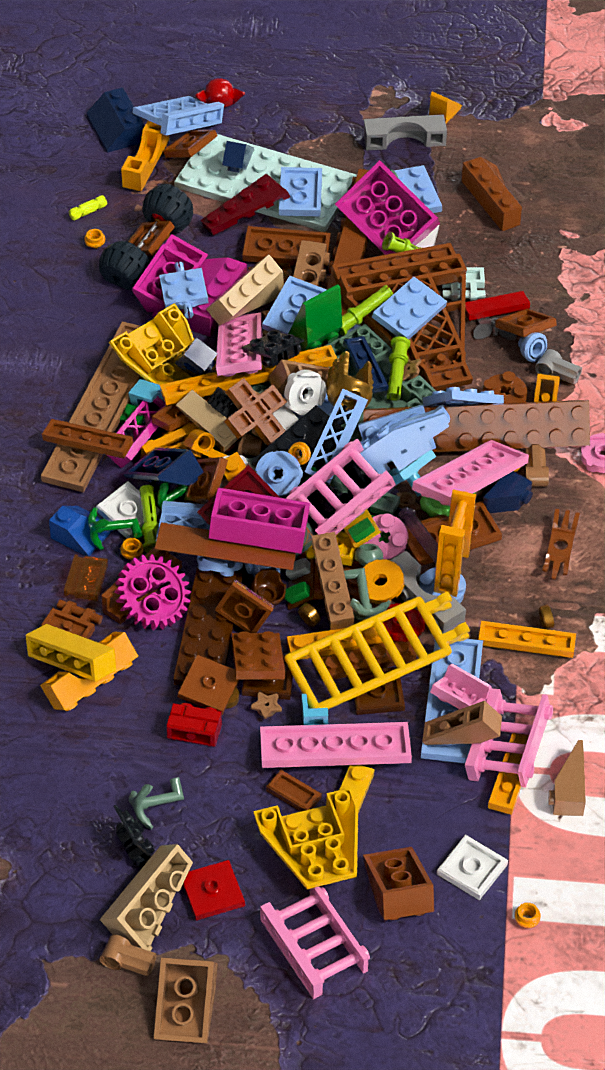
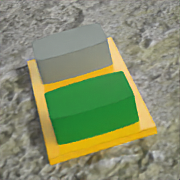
M368 509L344 528L355 549L381 533Z

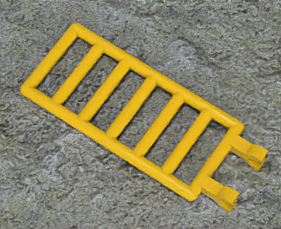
M449 592L442 593L436 599L427 603L424 602L422 597H415L286 654L284 660L302 694H307V703L310 709L333 708L449 656L452 653L449 645L468 639V632H470L468 625L464 622L443 634L433 618V613L452 608L450 603L452 598ZM416 607L440 647L439 650L428 655L404 614ZM396 617L419 659L405 664L383 624L384 621ZM373 626L397 667L385 674L361 633ZM353 636L375 676L374 679L365 683L361 682L339 641ZM330 645L353 688L342 693L339 692L318 653L319 650ZM307 655L310 656L331 695V698L320 703L316 700L296 660Z

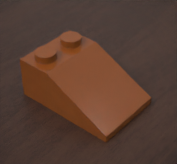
M413 847L363 855L374 898L384 920H397L400 917L421 916L425 913L434 912L433 883Z

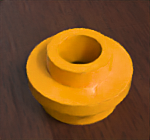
M91 229L84 237L85 244L91 248L101 247L105 243V235L99 229Z
M303 442L294 443L288 451L289 454L298 460L300 465L306 464L311 456L310 448Z
M137 538L126 539L120 548L121 555L130 560H133V558L138 559L144 552L143 544Z
M527 902L517 907L514 917L517 924L521 927L533 928L540 922L541 913L536 905ZM529 915L531 916V918H525L523 916Z

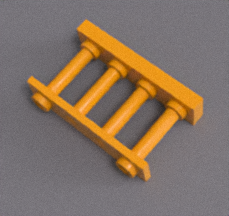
M452 490L448 526L441 525L439 532L434 592L442 594L448 591L450 595L457 597L462 557L468 558L470 553L476 494Z

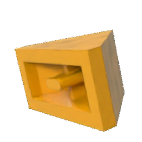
M432 91L429 115L444 114L445 123H447L461 109L462 105Z

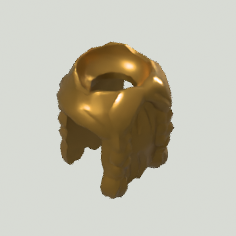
M343 352L340 358L334 360L333 366L328 370L326 391L328 400L331 405L335 406L342 389H345L367 399L366 408L371 402L374 381L371 373V362L367 361L356 376H349V352ZM352 398L350 400L343 399L341 405H346L347 409L350 408L352 410L357 401Z

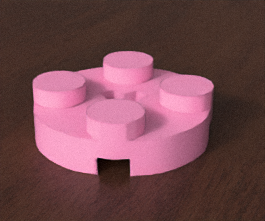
M605 433L590 436V446L581 447V460L590 472L605 473V455L600 454L601 451H605Z
M380 514L372 517L381 533L390 532L389 542H380L381 533H379L364 544L369 543L379 546L383 552V559L391 560L403 553L406 549L409 535L405 524L391 514Z

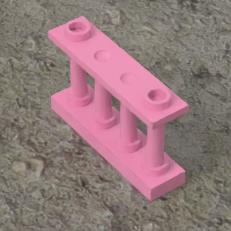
M358 439L347 443L337 456L300 487L293 488L289 496L286 497V499L310 503L307 497L315 490H318L335 508V514L329 519H325L310 503L309 515L318 524L315 530L317 535L335 532L337 535L396 485L393 477L387 470L382 474H378L360 453L364 449ZM351 460H354L372 480L365 489H360L342 469ZM333 475H336L354 495L353 499L347 504H343L325 485V482Z
M491 688L486 702L500 715L505 712L534 715L535 719L533 725L501 722V732L529 735L527 744L493 741V739L483 743L472 744L465 762L468 779L470 781H479L481 772L485 770L518 774L521 787L526 788L529 778H532L534 774V761L547 721L552 718L553 706L549 704L548 695L546 694L542 695L539 706L507 703L503 700L500 689ZM492 750L523 754L520 764L486 760L488 752L491 753Z
M324 887L311 888L310 896L280 911L278 909L275 910L270 902L260 906L261 922L313 999L323 994L324 980L354 964L358 965L363 974L368 971L370 956L367 949L363 945L360 946L330 903L328 893ZM315 904L323 914L294 930L287 929L284 924V920ZM328 924L336 933L335 936L307 950L301 949L297 944L298 939ZM342 943L350 954L321 970L318 968L314 969L311 964V959Z

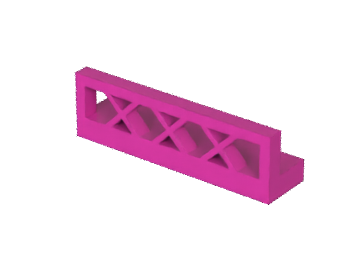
M158 396L153 401L159 407L157 411H149L148 402L142 400L116 432L125 435L124 430H133L134 436L133 445L124 459L107 455L120 468H123L135 457L141 447L158 428L157 425L152 423V417L150 418V416H153L166 406L165 402ZM137 415H144L145 425H137Z

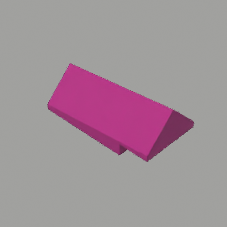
M171 234L133 287V293L147 312H160L164 310L165 303L159 275L176 272L174 266L176 262H178L179 268V262L184 264V271L200 268L208 254Z

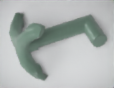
M365 568L344 570L346 580L357 578L360 603L353 598L350 604L356 610V612L353 611L354 618L362 621L385 611L391 604L390 600L372 608L369 600Z
M179 777L170 779L172 792L146 797L153 788L149 784H145L138 793L136 791L131 792L129 803L132 805L137 819L146 828L152 830L154 826L151 825L149 818L144 814V809L184 800Z

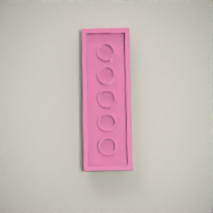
M261 312L241 315L222 325L218 324L217 376L230 377L240 372L251 374L262 369V355L242 349L251 340L262 338L263 320Z
M490 440L413 481L412 490L421 493L424 497L440 501L442 505L450 506L453 489L473 494L527 464L529 455Z
M408 722L260 727L262 768L411 763L412 759Z

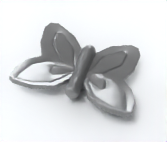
M486 317L477 319L479 325L474 330L473 337L475 339H484L492 331L493 336H497L499 332L501 337L507 340L517 339L516 334L495 327V320L498 318L494 317L491 319Z

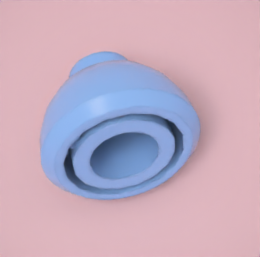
M534 332L526 337H521L518 341V346L522 356L529 362L538 361L547 350L545 335Z

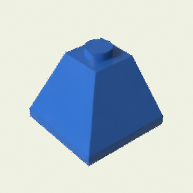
M63 505L49 520L51 539L89 557L97 549L90 539L88 525L90 512L79 506ZM99 516L96 517V521L102 519ZM113 530L98 533V537L101 540V542H103Z

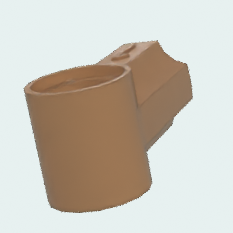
M531 445L525 450V454H528L529 457L528 463L525 466L524 477L532 481V487H548L549 468L546 466L545 449L540 445Z
M111 935L99 960L105 967L112 970H120L122 967L148 976L154 968L156 953L133 946L129 940L120 935Z

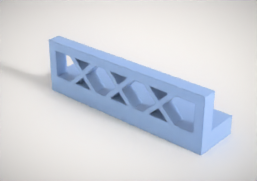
M342 389L304 473L313 476L316 472L312 471L311 468L315 461L324 458L327 464L328 456L332 455V460L349 443L367 404V399ZM344 396L357 401L354 409L344 412L341 405ZM340 408L342 414L336 415L338 409ZM351 414L349 420L347 421L346 415ZM343 417L346 427L343 431L335 433L332 422L334 419ZM330 429L332 435L326 436ZM341 435V438L338 442L336 436ZM334 438L336 443L335 451L325 454L322 447L324 440ZM321 450L322 456L317 457L319 451ZM333 476L325 484L330 485Z

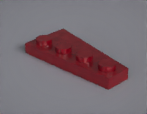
M265 174L200 221L211 234L215 235L237 224L238 219L250 218L255 215L254 211L264 206L268 209L274 206L273 202L281 198L286 200L290 198V195L285 188L268 174Z

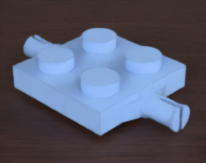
M176 262L174 265L176 272L159 275L165 308L175 303L179 309H184V316L186 318H189L188 312L190 318L194 316L193 307L209 303L202 268L184 271V264L179 262V268L178 262Z

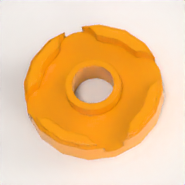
M386 559L374 560L363 567L365 568L371 603L381 604L388 600L391 601V599L397 598L402 593L405 578L401 568L395 562ZM380 578L387 579V582L382 586L375 584Z

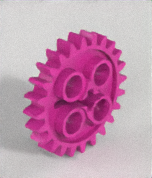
M153 554L148 559L142 555L139 561L133 558L130 563L123 567L124 570H121L118 574L120 578L117 579L115 584L120 587L114 593L121 596L116 602L124 604L120 611L128 610L127 619L132 616L135 617V625L142 621L144 629L151 624L152 630H155L158 625L163 630L167 624L171 627L176 621H179L183 617L182 614L188 610L185 606L191 600L186 597L190 595L191 591L186 590L185 587H187L189 582L182 581L185 573H177L179 566L170 567L172 560L167 561L165 564L163 563V556H160L156 561ZM152 574H156L160 581L156 580ZM164 583H169L168 586L161 588L157 593L153 592L142 601H136V599L145 596L148 591L152 592ZM133 584H137L141 591L137 590ZM165 593L170 595L172 600L167 599ZM146 604L151 605L153 607V611L149 610Z

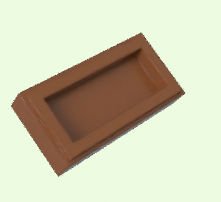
M280 770L266 786L267 792L300 812L313 809L322 798V793L283 770Z

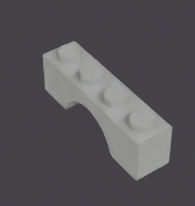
M444 114L364 119L363 135L366 151L387 149L389 143L403 137L417 139L426 147L446 146L447 128Z
M407 551L389 560L395 562L403 572L405 578L404 588L399 595L403 601L419 596L427 603L438 597L428 594L419 587L421 565ZM450 595L452 598L450 602L452 608L432 614L443 634L465 622L466 609L452 595Z

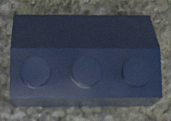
M123 87L104 92L87 112V117L107 153L138 145L142 139L144 123L140 116L133 114L134 106Z
M155 447L123 473L125 478L152 483L190 486L198 480L197 477L204 471L190 449Z

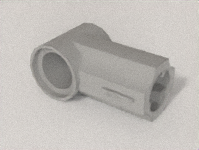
M552 349L546 350L535 365L537 373L560 376V379L575 385L582 373V367L563 360L561 355Z

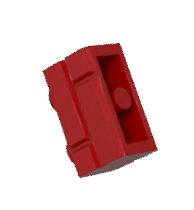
M173 703L167 722V738L216 747L222 726V712L212 707L203 709L193 707L189 703Z

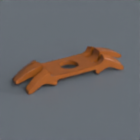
M555 509L548 551L542 571L547 572L550 560L554 561L552 569V579L554 580L558 576L561 562L564 563L563 575L568 574L569 560L580 515L578 512L575 513L572 528L568 529L570 511L566 510L560 528L557 527L559 509ZM563 541L567 544V548L563 550L557 549L554 543Z

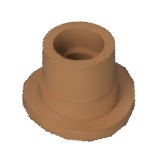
M248 432L242 436L241 441L237 442V445H239L238 454L245 458L250 455L258 456L263 451L265 443L260 437Z

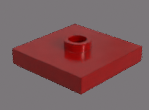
M229 860L189 871L183 882V888L196 921L245 906L244 897Z

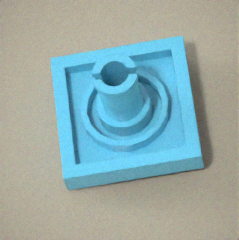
M430 450L400 471L398 468H393L388 473L393 477L396 485L407 480L412 487L413 481L420 478L418 474L419 469L434 459L436 455ZM414 491L417 497L421 495V493Z

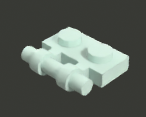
M466 267V288H470V290H466L465 299H470V301L484 299L485 290H477V288L485 287L484 267ZM459 282L442 285V288H451V290H442V298L451 299V301H458L460 299Z

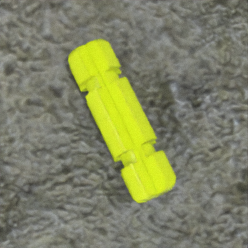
M101 195L96 199L79 205V207L70 209L68 212L69 216L75 221L81 216H86L97 211V209L105 207L107 200Z

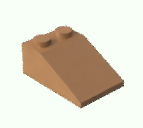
M161 958L154 1039L208 1043L216 990L217 963L212 961Z

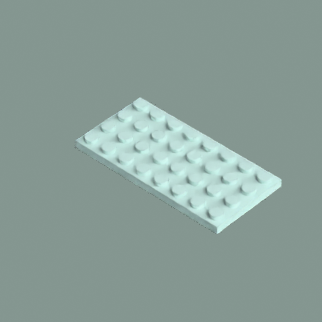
M217 134L218 136L190 157L174 181V186L184 191L226 202L265 174H268L280 184L281 167L322 168L321 217L280 216L279 200L273 202L274 206L268 209L264 206L255 212L326 232L339 211L335 203L352 188L353 176L357 177V175ZM226 141L254 147V152L246 170L240 169L239 173L227 171L228 167L222 165Z

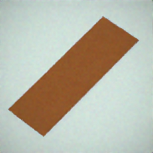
M162 522L155 549L288 570H293L296 556L294 552L210 539L209 530Z

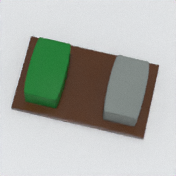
M302 558L294 562L293 570L286 569L288 588L285 592V599L288 601V610L314 600L315 559L307 560Z

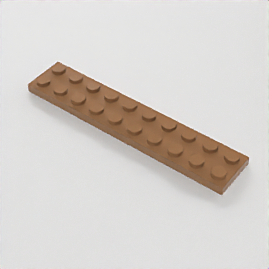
M122 321L114 338L126 331L129 334L141 326ZM109 345L69 423L109 432H115L119 425L120 417L127 404L130 403L128 393L139 379L143 377L121 361L111 345ZM57 444L41 474V482L84 492L103 454Z

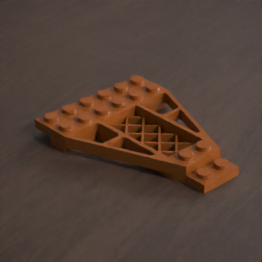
M451 243L332 265L331 272L336 283L341 287L342 298L349 308H355L359 305L356 301L367 299L384 285H387L394 294L413 277L417 278L438 295L440 294L436 286L459 282L460 301L447 303L446 307L432 318V320L441 323L440 328L430 324L429 321L422 327L420 332L412 336L415 338L414 342H412L411 338L409 339L411 343L410 348L407 349V356L411 361L421 360L418 366L420 369L418 376L420 375L436 391L472 384L473 377L465 362L466 352L464 350L467 268L461 255L455 253ZM459 310V336L448 314L450 311ZM369 314L363 318V322L392 349L391 340L393 338L380 326V323ZM427 330L436 335L434 338L424 335L423 332ZM440 336L447 339L449 343L446 345L437 341ZM420 340L429 344V346L425 349L417 345V342Z

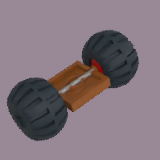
M161 184L155 186L146 194L142 211L147 222H142L128 242H114L106 247L100 256L99 271L106 281L126 290L133 289L150 264L148 257L154 256L162 243L171 234L182 232L189 226L194 208L186 193L173 185Z

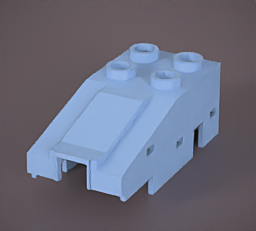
M440 405L435 410L401 420L390 427L386 424L376 431V435L369 440L367 437L360 441L364 449L360 454L378 474L391 470L387 465V462L390 460L393 461L400 471L433 449L430 444L432 442L431 438L449 427L450 415L443 405Z

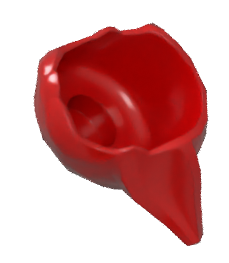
M216 78L209 81L205 90L195 94V97L207 104L220 102L224 104V107H228L243 97L245 92L236 88L233 89L232 84L226 79Z

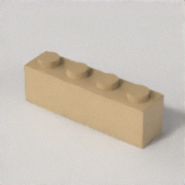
M267 255L238 279L206 310L219 325H222L276 300L284 286L282 269L270 255Z
M178 844L160 846L101 917V922L113 935H120L129 940L131 945L151 951L153 939L159 935L164 916L170 912L173 906L171 902L174 895L180 891L193 862Z

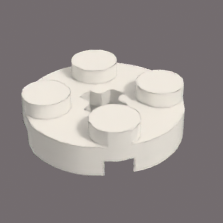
M311 370L291 373L287 378L284 391V399L287 401L285 406L303 416L315 405L321 406L327 391L325 381L321 379L318 373ZM306 388L308 390V394H305L303 398L302 393Z

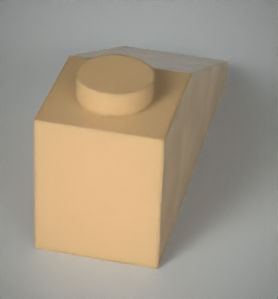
M193 390L176 404V407L199 429L210 433L214 437L215 445L223 453L238 440L224 421L227 418Z

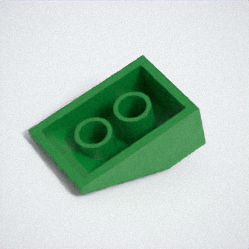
M337 284L302 303L288 333L304 339V342L299 344L301 346L300 352L319 348L323 343H331L339 337V332L342 328L341 287Z

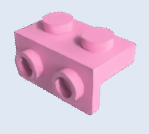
M450 664L445 676L432 685L430 693L437 696L439 700L449 703L460 710L484 700L487 701L491 685L456 665Z

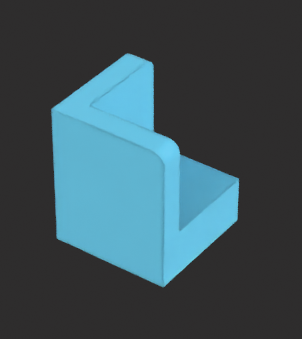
M139 379L128 393L131 405L138 406L142 400L151 403L157 396L164 401L160 385Z
M302 694L303 725L328 724V708L310 709L307 703V694Z

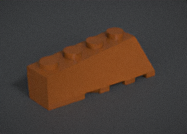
M482 157L464 162L462 168L463 184L502 231L519 226L522 206L506 188L497 165Z

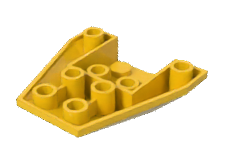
M175 303L160 311L153 320L129 334L126 331L109 341V344L121 361L146 381L161 385L191 378L189 374L174 364L184 349L194 340L187 319Z
M351 787L326 793V806L281 816L277 805L253 811L262 837L306 889L357 877L358 805Z

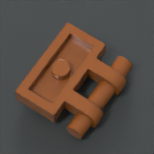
M60 599L57 603V608L61 609V611L52 608L41 626L48 624L89 639L95 631V624L92 622L101 624L103 616L96 614V611L93 609H84L77 606L75 602L70 600L66 602Z

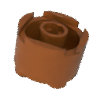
M511 371L494 375L484 381L483 391H494L495 395H503L504 403L526 402L527 387L525 383Z

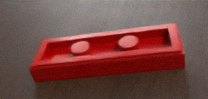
M524 291L465 302V314L469 321L530 309V301Z

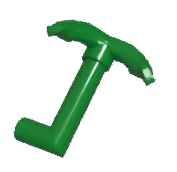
M162 483L159 493L154 492L155 504L162 510L163 501H174L187 492L188 486L180 485L166 494L169 483Z
M96 507L92 509L88 516L90 539L101 551L104 547L98 537V533L103 531L131 528L134 538H140L143 535L137 518L116 521L100 519L96 521L98 511Z

